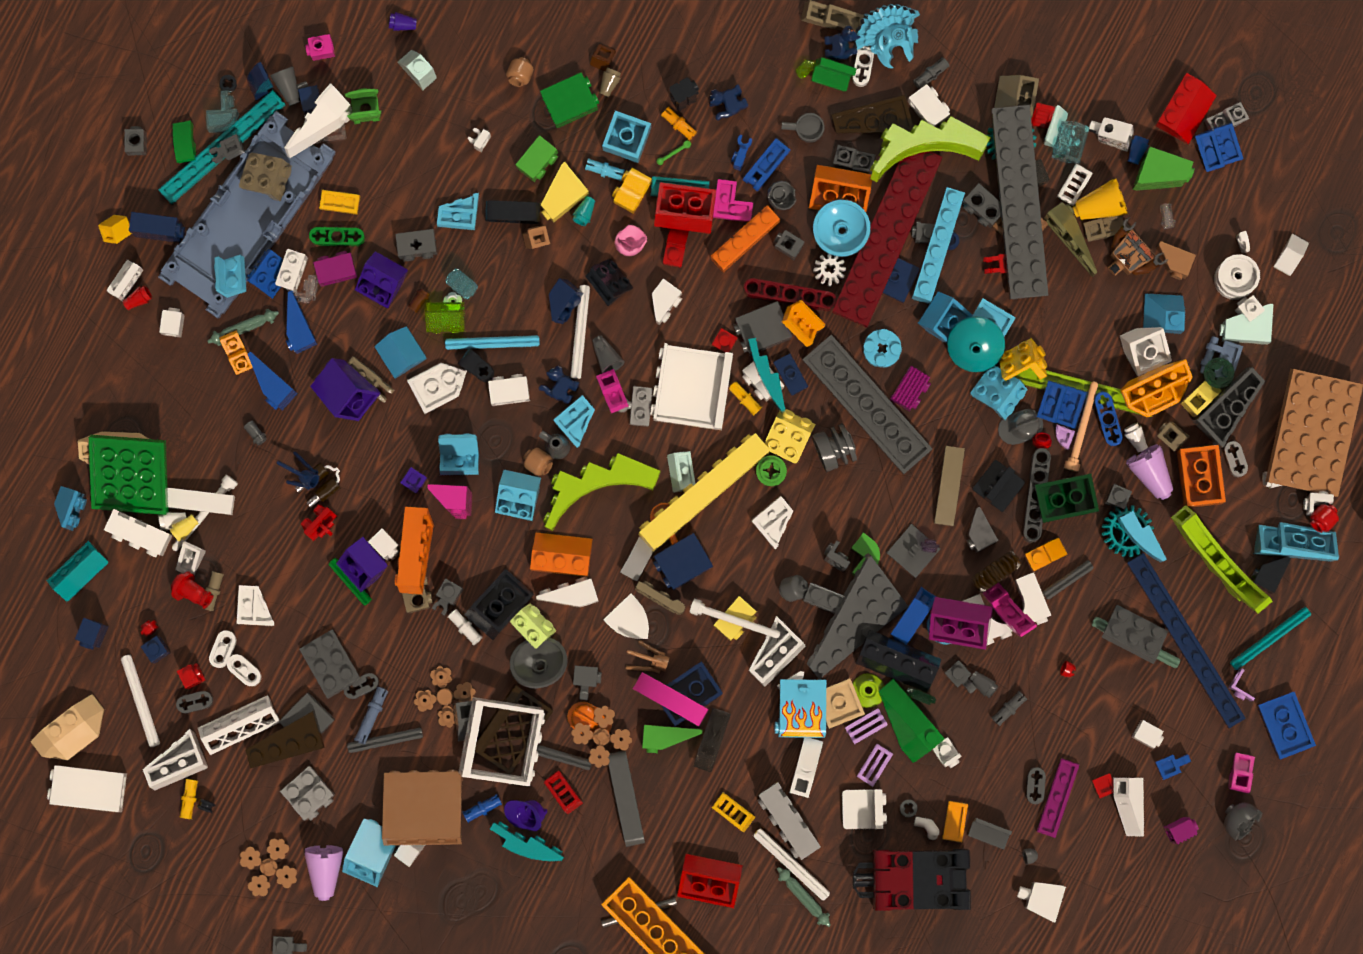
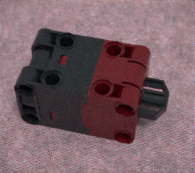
M872 850V862H859L853 871V889H855L860 898H873V909L875 911L900 909L971 910V890L967 889L966 870L970 869V850ZM858 868H873L872 873H856ZM857 879H872V881H857ZM856 887H873V892H858Z

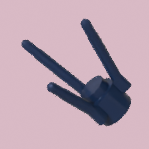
M296 451L293 452L294 456L308 470L300 472L285 463L277 461L278 465L299 476L300 482L287 480V484L303 487L307 490L314 488L318 484V471L313 469Z

